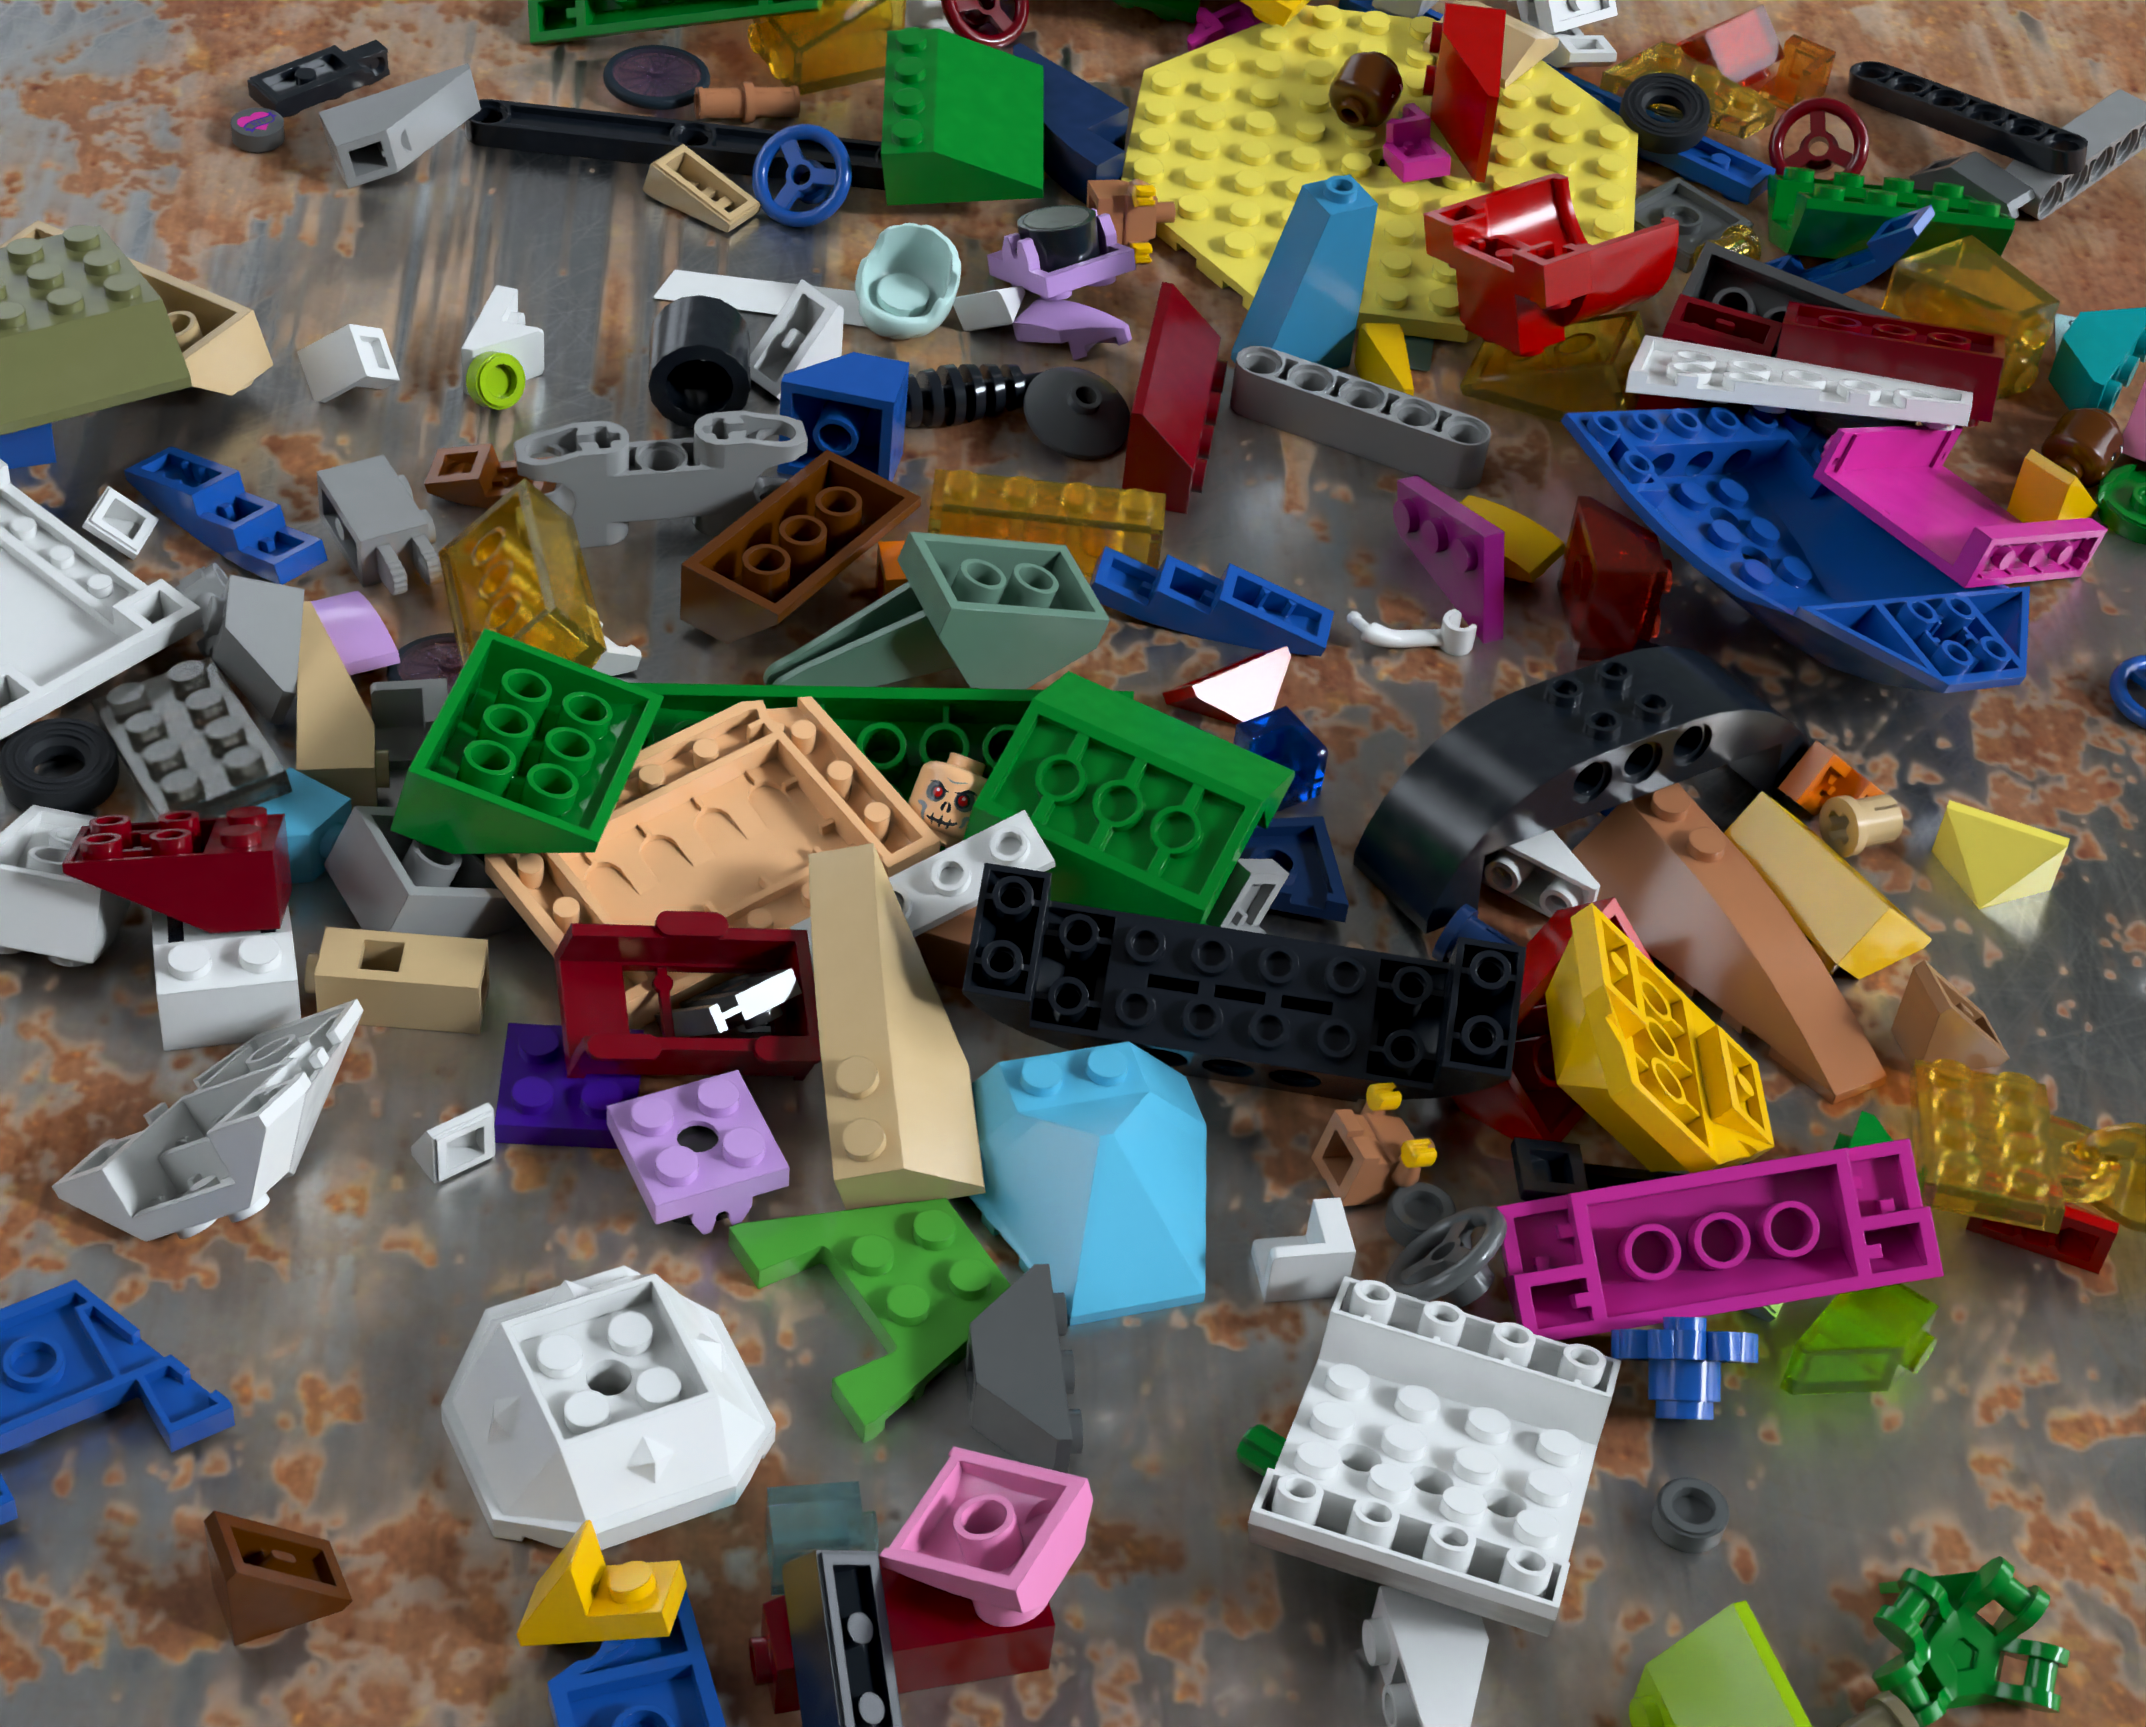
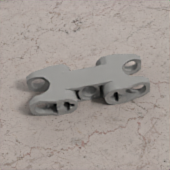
M741 410L715 412L700 417L694 424V437L629 442L627 430L619 424L610 421L569 423L557 428L527 435L514 442V458L518 475L533 481L553 482L562 485L555 491L527 498L515 506V520L519 538L546 545L574 548L602 547L623 541L628 535L629 522L681 517H692V523L698 531L709 536H717L787 481L785 478L760 475L767 468L795 461L807 453L808 439L803 422L782 415ZM771 435H783L791 440L768 441L763 439ZM548 452L557 457L534 459L530 456L534 453ZM537 517L560 518L551 524H538L531 521V519Z

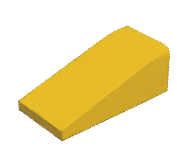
M1363 323L1359 328L1354 364L1360 378L1413 396L1414 386L1403 328L1400 327V324Z

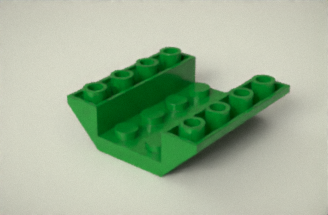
M1785 167L1784 175L1769 174L1768 240L1787 254L1832 259L1850 255L1869 248L1867 242L1886 220L1932 205L1935 216L1911 247L1893 265L1992 275L2015 226L2016 219L2000 213L2001 204L1978 201L1967 194H1963V185L1934 182L1932 191L1913 189L1915 181L1896 177H1884L1883 185L1864 184V175L1847 172H1834L1833 180L1814 178L1815 170L1799 167Z
M1068 671L1032 699L972 807L963 840L1025 810L1055 861V867L1045 871L1052 873L1051 901L1207 925L1206 920L1257 825L1264 829L1268 828L1295 777V771Z

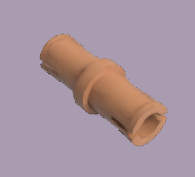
M741 82L739 87H696L694 91V111L697 120L704 118H740L742 123H753L755 118H798L800 114V93L798 86L754 87L752 82Z

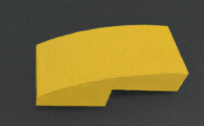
M1468 495L1460 502L1505 532V577L1532 583L1567 552L1565 543L1552 532L1510 508L1472 495Z

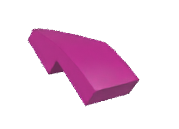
M1408 103L1403 107V117L1401 119L1391 118L1386 123V143L1383 145V158L1403 183L1450 175L1451 155L1430 137L1431 118L1415 103Z

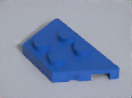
M687 1589L685 1590L669 1637L604 1641L595 1655L585 1660H577L547 1682L548 1702L555 1727H726Z

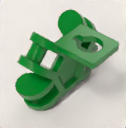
M2001 1556L1991 1559L1978 1571L1929 1576L1917 1569L1907 1568L1898 1581L1879 1583L1880 1594L1899 1592L1901 1594L1893 1606L1884 1604L1879 1608L1873 1617V1623L1890 1642L1903 1652L1878 1668L1873 1673L1872 1679L1879 1691L1890 1690L1892 1694L1897 1696L1908 1707L1919 1727H1926L1935 1722L1946 1713L1947 1709L2004 1702L2036 1711L2059 1713L2062 1697L2055 1694L2054 1689L2058 1668L2068 1667L2070 1651L2049 1643L2017 1638L2042 1617L2049 1605L2050 1595L2037 1585L2025 1587L2013 1577L2014 1566ZM1995 1600L2004 1610L1992 1626L1977 1612ZM1926 1614V1617L1924 1618V1620L1922 1621V1623H1921L1920 1626H1919L1920 1621L1922 1620V1618H1923L1924 1615ZM2004 1656L2027 1662L2023 1685L2000 1682Z

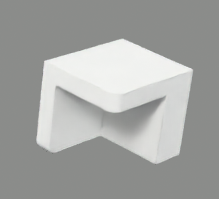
M348 324L297 351L315 402L326 403L356 386L383 390L400 381L381 328Z
M1340 1197L1313 1199L1306 1235L1254 1240L1251 1254L1264 1303L1337 1296L1344 1276H1351L1356 1254Z

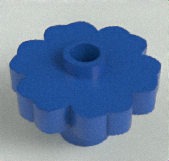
M1663 1317V1329L1611 1330V1358L1648 1361V1400H1655V1418L1714 1420V1402H1721V1363H1758V1334L1707 1331V1318Z

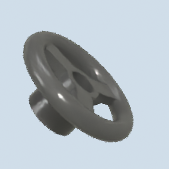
M1476 1206L1445 1217L1423 1232L1422 1235L1416 1237L1403 1249L1391 1265L1385 1284L1396 1292L1430 1302L1442 1297L1445 1302L1459 1308L1472 1303L1481 1297L1494 1282L1495 1275L1487 1264L1497 1253L1507 1233L1505 1216L1496 1208ZM1486 1227L1482 1237L1472 1248L1471 1233L1474 1228Z

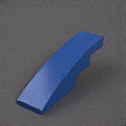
M172 446L124 470L126 480L189 534L241 568L273 583L283 585L328 560L322 539L286 526L280 504L245 492L239 470Z
M1107 546L1104 547L1096 561L1089 584L1100 604L1139 620L1198 638L1263 651L1287 646L1289 652L1293 654L1321 656L1327 646L1334 611L1229 563L1219 579L1168 554L1157 570Z

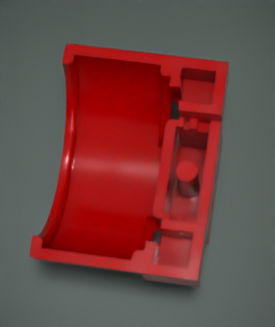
M1559 173L1549 174L1423 214L1427 254L1448 263L1449 267L1456 269L1460 321L1465 325V330L1482 337L1485 342L1495 343L1512 351V354L1518 357L1539 355L1544 352V347L1565 341L1564 327L1640 303L1656 295L1670 277L1678 249L1679 221L1671 217H1664L1661 219L1660 224L1598 244H1588L1573 208L1568 177Z

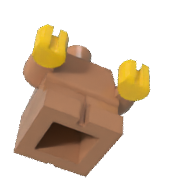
M1132 179L1130 182L1123 180H1088L1087 208L1096 209L1098 215L1110 214L1117 234V243L1134 249L1136 264H1150L1152 258H1150L1149 253H1152L1153 250L1152 245L1148 241L1156 236V223H1174L1176 215L1174 202H1158L1155 187L1141 179Z
M1393 1082L1369 1085L1366 1092V1103L1360 1115L1354 1114L1351 1108L1335 1110L1311 1156L1323 1179L1326 1180L1333 1196L1341 1198L1343 1207L1375 1204L1390 1197L1396 1188H1407L1417 1183L1420 1178L1421 1167L1432 1166L1436 1161L1437 1151L1431 1138H1414L1402 1118L1385 1114V1110L1397 1109L1402 1101L1400 1091L1392 1092L1397 1087Z

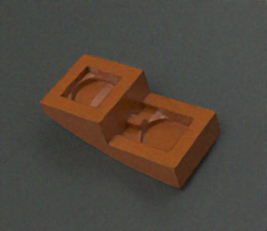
M492 443L438 449L424 483L427 493L445 500L468 506L503 511H515V506L527 498L552 492L557 484L533 481L518 475L516 461L499 462ZM552 456V457L534 458V459H548V458H553V456Z

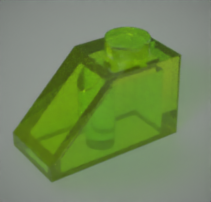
M1902 1283L1838 1294L1796 1342L1780 1388L1791 1395L1888 1391L1906 1369L1913 1374H1917L1928 1360L1937 1343V1338L1929 1334V1330L1939 1306Z

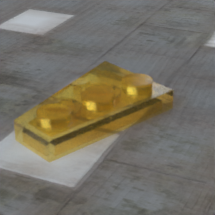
M1665 41L1603 71L1599 88L1614 94L1617 93L1619 87L1627 89L1634 80L1647 74L1672 73L1683 76L1696 83L1708 97L1710 103L1708 127L1741 139H1745L1773 124L1777 111V106L1760 97L1757 91L1739 85L1722 75L1717 68L1699 62L1685 54L1679 46L1666 43ZM1653 104L1649 106L1657 109L1661 104Z

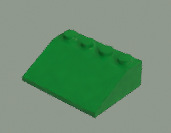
M907 27L902 30L887 31L881 159L887 206L1044 198L1043 65L939 28L921 29L918 27Z
M484 628L407 771L390 831L451 854L594 853L653 725L664 696Z

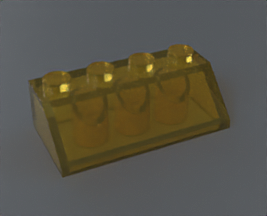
M935 469L928 533L1066 545L1086 577H1092L1096 561L1105 546L1158 570L1164 531L1166 494L1147 492L1142 489L1126 490L1090 486L1080 482L1062 483L1034 480L1024 476L1007 477L973 473L967 470Z
M526 478L438 552L462 669L484 628L591 669L596 665L601 655L607 651L574 520Z

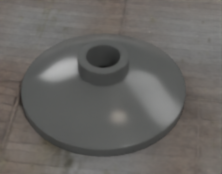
M1056 367L1037 375L1027 388L1023 401L1027 423L1034 434L1052 450L1074 459L1097 460L1114 454L1125 443L1129 434L1131 418L1129 408L1119 391L1101 376L1081 368Z

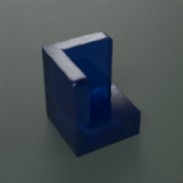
M1287 706L1236 725L1233 744L1295 771V777L1276 812L1321 795L1328 750Z

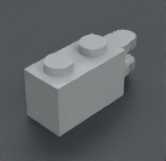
M384 454L317 471L320 519L362 587L383 582L389 592H391V595H398L408 590L407 575L419 573L421 578L424 579V583L426 582L429 586L442 583L443 569L441 568V562L431 545L436 542L433 520L426 509L419 510L413 500L412 490L407 478L403 474L397 476Z

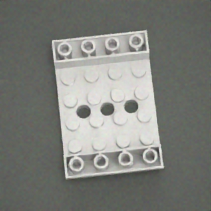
M1344 1276L1330 1311L1318 1361L1275 1469H1267L1248 1520L1249 1542L1548 1637L1556 1620L1570 1567L1568 1560L1598 1442L1612 1400L1621 1360L1605 1356L1599 1350L1588 1345H1569L1533 1334L1528 1328L1516 1323H1497L1464 1313L1459 1307L1448 1302L1419 1300L1415 1297L1396 1292L1390 1286L1379 1281H1360Z

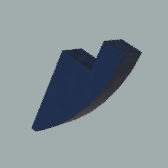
M1018 43L1013 46V55L1043 65L1044 171L1069 194L1087 205L1088 180H1121L1129 107L1024 44Z

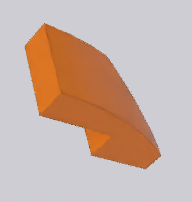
M1817 740L1778 787V789L1814 816L1820 813L1823 804L1832 797L1847 795L1854 799L1885 794Z

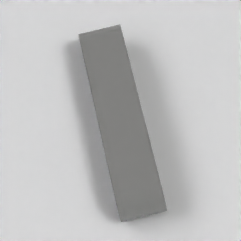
M2119 89L2062 127V129L2078 134L2088 141L2085 169L2079 173L2070 175L2053 174L2013 160L2005 171L2033 188L2035 195L2033 200L2018 209L2038 220L2045 219L2145 149V101Z
M1250 346L1243 348L1236 357L1230 405L1237 414L1450 488L1470 489L1481 482L1491 437L1490 427L1483 420L1269 347Z

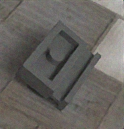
M792 968L735 976L680 1002L681 1009L672 1010L675 1037L717 1034L743 1024L745 1029H752L782 1016L783 1011L780 1004L802 993ZM659 1012L654 1016L663 1035L661 1016Z

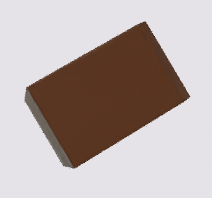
M213 1511L204 1520L212 1586L234 1646L341 1612L353 1601L330 1541L218 1511Z

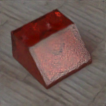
M1762 4L1700 31L1637 63L1640 72L1644 75L1672 73L1692 79L1705 86L1713 95L1714 102L1717 103L1742 91L1739 85L1740 81H1742L1744 87H1747L1771 76L1768 67L1786 57Z
M1590 496L1577 497L1557 581V588L1575 659L1601 661L1631 652L1638 638L1650 642V638L1658 637L1661 625L1659 604L1662 594H1668L1671 590L1673 569L1671 560L1663 558L1659 540L1655 533Z

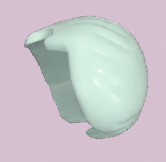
M904 223L902 225L889 226L882 231L874 248L867 257L861 260L855 280V292L859 301V314L862 316L864 324L877 335L898 340L920 338L937 329L951 311L960 283L961 261L955 245L948 237L930 225Z

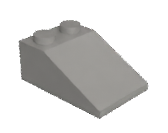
M354 806L324 863L326 870L362 930L481 939L526 923L485 873V854H451L390 831L396 808Z

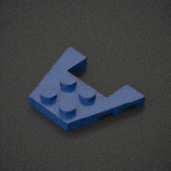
M76 1279L0 1309V1455L135 1398H140L171 1453L235 1426L233 1406L228 1398L217 1390L209 1393L191 1379L190 1369L171 1354L163 1357L141 1339L140 1330ZM0 1473L1 1526L17 1519L18 1514L15 1499Z

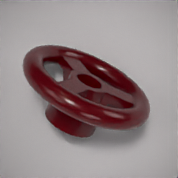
M941 0L945 18L958 36L995 49H1000L1013 43L1021 35L1028 21L1029 0H1014L1015 12L1012 21L1001 9L1000 0H980L983 8L978 0ZM989 23L993 25L999 33L995 35H986L979 33L974 29H978L983 25Z
M1824 97L1803 100L1786 110L1775 123L1768 144L1770 164L1776 169L1775 174L1784 175L1785 167H1805L1806 169L1815 170V173H1823L1830 170L1835 164L1845 169L1842 172L1860 174L1866 164L1869 153V136L1866 126L1861 117L1850 106L1841 101ZM1825 113L1835 115L1847 124L1854 139L1853 154L1839 148L1836 138L1826 132ZM1810 114L1811 133L1801 141L1799 150L1785 159L1783 146L1788 130L1798 119ZM1815 142H1824L1828 146V151L1822 156L1811 154L1809 149Z

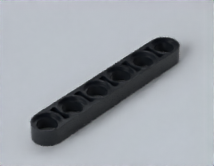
M1866 61L1856 63L1850 67L1848 94L1856 100L2049 173L2070 175L2085 169L2088 141L2078 134L1885 63Z

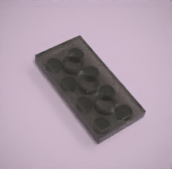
M211 657L199 661L188 660L180 662L170 668L167 673L140 683L130 682L121 684L113 688L107 695L91 700L98 723L111 737L120 760L157 821L158 816L161 814L183 810L198 812L199 819L226 817V812L231 809L257 806L293 792L285 768Z

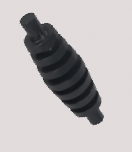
M954 364L939 366L937 371L933 368L919 371L916 378L913 374H909L905 427H918L921 422L927 427H939L943 421H945L948 427L961 425L965 418L968 422L982 419L985 413L991 417L1002 414L1005 408L1008 411L1020 409L1023 407L1024 396L1028 386L1042 372L1024 374L1016 364H1003L1000 369L996 364H982L980 368L975 364H961L958 368Z

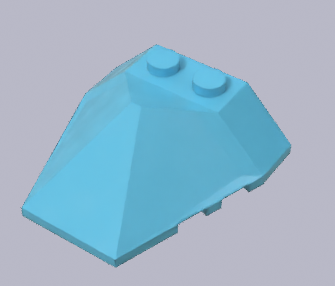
M1128 1041L998 1062L972 1083L986 1193L968 1197L982 1212L981 1222L993 1236L1001 1234L1019 1256L1018 1266L1024 1273L1034 1264H1049L1053 1293L1065 1294L1067 1324L1069 1326L1204 1302L1206 1281V1123L1186 1076Z

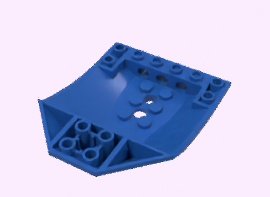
M1752 406L1597 411L1566 413L1561 420L1562 424L1622 500L1662 541L1753 617L1782 639L1827 667L1883 685L1942 694L2020 685L2025 679L2027 671L2030 586L2010 588L2003 584L1963 588L1814 479L1813 475L1822 460L1820 456L1824 451L1823 446L1827 439L1816 427L1814 417L1807 410L1786 408L1785 413L1775 414L1759 411ZM1742 554L1749 555L1755 559L1746 560Z

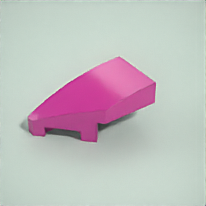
M1241 1L1213 14L1207 8L1199 7L1196 14L1197 24L1195 30L1187 38L1188 52L1263 21L1255 17L1252 13V8Z

